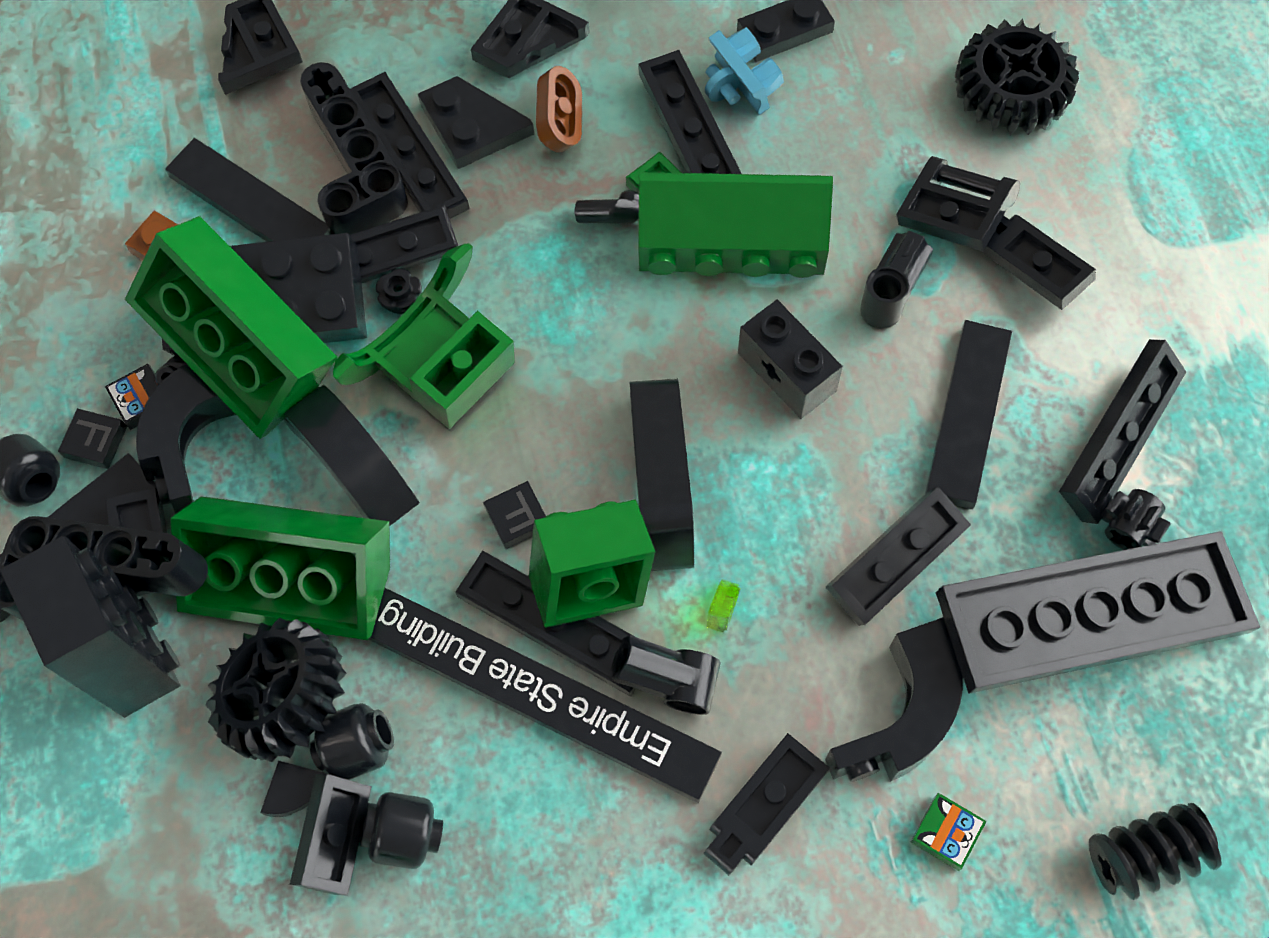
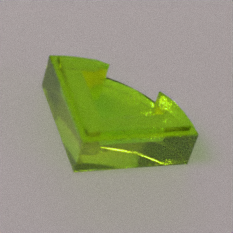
M725 579L720 581L708 611L707 628L724 633V630L727 631L741 591L739 584Z

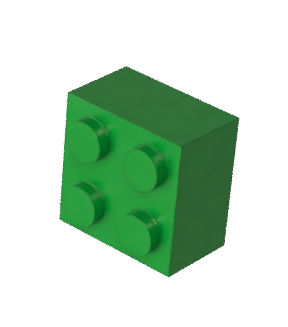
M636 499L621 503L613 501L604 502L594 508L571 513L554 512L544 518L534 520L528 576L545 628L643 606L655 549Z

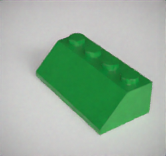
M639 172V271H650L656 275H668L673 272H697L703 276H715L720 273H744L751 277H761L767 274H791L798 278L824 275L829 253L833 176Z
M201 216L156 233L125 297V301L259 439L267 436L286 418L284 416L286 411L318 388L337 359V356Z
M203 496L170 518L171 534L201 554L208 565L207 578L196 592L188 596H176L177 612L261 624L262 622L268 625H273L279 617L291 622L297 619L308 623L314 629L318 628L328 635L368 640L372 636L390 571L389 521Z

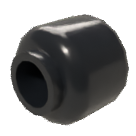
M12 434L1 438L0 496L15 506H30L48 498L55 490L60 478V464L54 454L36 439L26 434Z
M364 703L353 704L325 717L322 722L325 732L314 731V740L310 742V754L315 766L319 770H326L329 775L351 780L384 766L389 750L394 746L393 731L382 711L379 709L373 710Z
M385 792L379 797L377 804L368 802L362 827L360 847L368 848L369 858L376 864L417 869L424 862L427 852H438L443 831V820L434 819V807L427 798Z

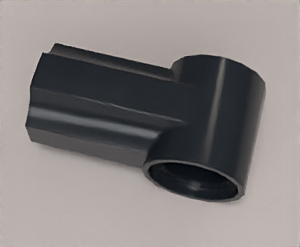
M912 231L902 234L896 233L878 267L868 275L860 311L861 316L870 325L878 328H888L895 325L901 319L904 305L933 252V248L927 244L923 236ZM879 296H885V297H888V298H890V299H884V298H881V297H879Z
M629 635L623 638L619 649L615 652L611 667L613 671L612 681L664 698V704L675 710L690 714L707 715L710 713L721 662L716 657L703 652L687 649L674 651Z

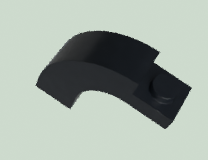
M187 364L172 372L154 390L141 413L136 435L137 456L146 481L155 480L161 504L171 503L175 514L194 502L185 467V457L190 442L202 428L211 422L236 415Z
M324 384L321 387L318 386L310 395L284 413L286 417L284 422L289 429L323 463L363 518L389 521V526H391L420 503L400 473L366 429Z
M944 617L896 634L889 648L905 686L906 698L902 716L893 725L884 730L830 749L825 761L827 766L830 767L829 771L833 779L844 775L848 776L850 782L866 778L880 771L877 763L882 762L891 782L915 769L943 740L955 720L963 691V675Z

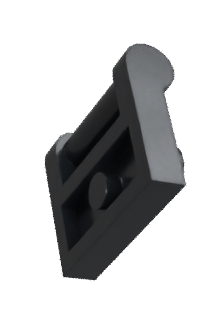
M932 156L925 164L896 214L898 225L984 251L1006 210L1015 203L1020 189V182L1008 177L998 180L948 165L947 160ZM941 183H945L978 194L989 196L991 198L990 200L965 192L954 190L948 187L941 186Z

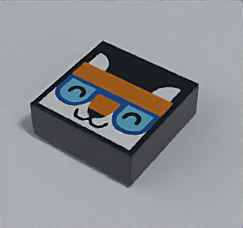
M149 364L105 386L121 418L130 430L138 426L146 402L158 387L154 380L155 372Z

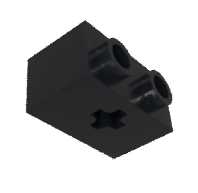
M778 299L740 327L738 354L800 419L837 391L843 366Z

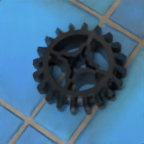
M1005 19L998 25V28L987 24L981 34L974 33L968 45H965L964 50L960 53L959 64H957L954 75L956 78L955 83H957V97L964 99V111L976 110V123L985 119L991 121L992 131L999 127V125L1006 126L1010 135L1016 131L1017 127H1021L1028 135L1035 129V126L1045 130L1052 120H1059L1064 115L1068 104H1071L1076 94L1075 88L1079 81V71L1075 69L1077 66V56L1068 54L1069 42H1056V31L1049 34L1043 33L1041 23L1034 28L1026 27L1023 19L1016 26H1011Z
M280 617L273 625L261 622L256 635L244 633L243 643L237 649L228 648L231 656L227 662L216 665L220 675L217 680L208 685L214 695L206 702L205 706L211 711L208 723L217 732L216 736L221 739L224 745L245 758H252L254 760L259 758L260 760L273 762L277 756L291 758L296 745L309 748L310 735L314 731L325 732L322 722L328 714L337 713L332 703L335 698L345 693L338 682L347 673L340 664L343 656L338 652L333 643L329 641V637L318 628L314 629L308 623L297 619L291 622Z

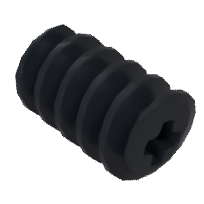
M1188 803V806L1176 804L1168 810V814L1157 811L1151 814L1148 821L1145 819H1135L1128 825V829L1124 826H1116L1109 831L1108 836L1097 833L1089 839L1091 860L1104 888L1110 894L1115 895L1116 888L1121 887L1132 900L1138 899L1140 896L1137 880L1141 879L1147 889L1154 893L1161 888L1159 872L1162 873L1170 884L1176 885L1181 881L1178 865H1181L1191 877H1197L1201 874L1199 857L1210 869L1216 870L1222 865L1216 834L1204 812L1194 803Z

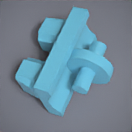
M747 27L727 39L718 30L709 37V41L717 50L715 59L723 69L720 70L716 64H712L706 69V74L710 79L705 86V94L712 102L726 99L730 105H734L741 98L736 91L738 88L758 115L762 114L770 108L767 97L784 83L780 68L772 58H767L753 69L748 67L746 63L760 54L761 50L756 38Z

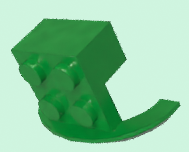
M467 243L448 250L441 257L439 266L427 287L391 327L366 347L350 354L342 353L335 360L333 368L335 380L341 385H351L361 382L381 370L450 430L515 363L514 341L478 310L468 318L449 302L468 269L472 258L473 246Z

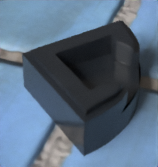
M278 760L260 813L269 817H286L304 809L309 804L315 774L328 773Z

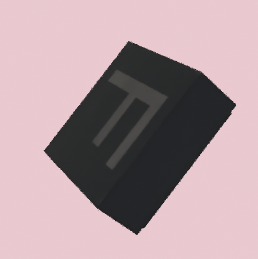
M77 408L58 452L64 458L109 469L127 426L121 419Z
M528 481L483 502L505 549L531 538L534 520L546 517Z

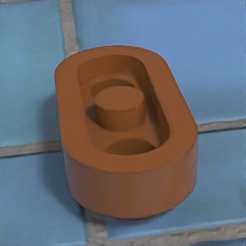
M562 66L551 68L541 75L537 81V134L540 141L546 147L558 153H562L576 145L582 135V90L573 73Z

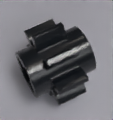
M1133 489L1128 496L1118 491L1100 516V519L1109 523L1105 529L1106 537L1123 550L1159 543L1171 525L1169 521L1161 518L1165 512L1163 502L1152 493L1142 489Z

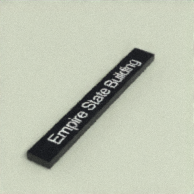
M387 588L384 589L372 636L368 640L699 803L722 755L721 751Z

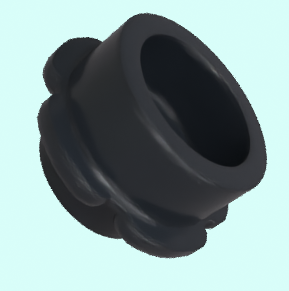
M394 269L388 275H382L377 281L375 287L376 292L379 293L377 300L382 307L390 312L403 314L421 294V282L417 277H412L411 272L408 270ZM396 287H402L401 291H394Z

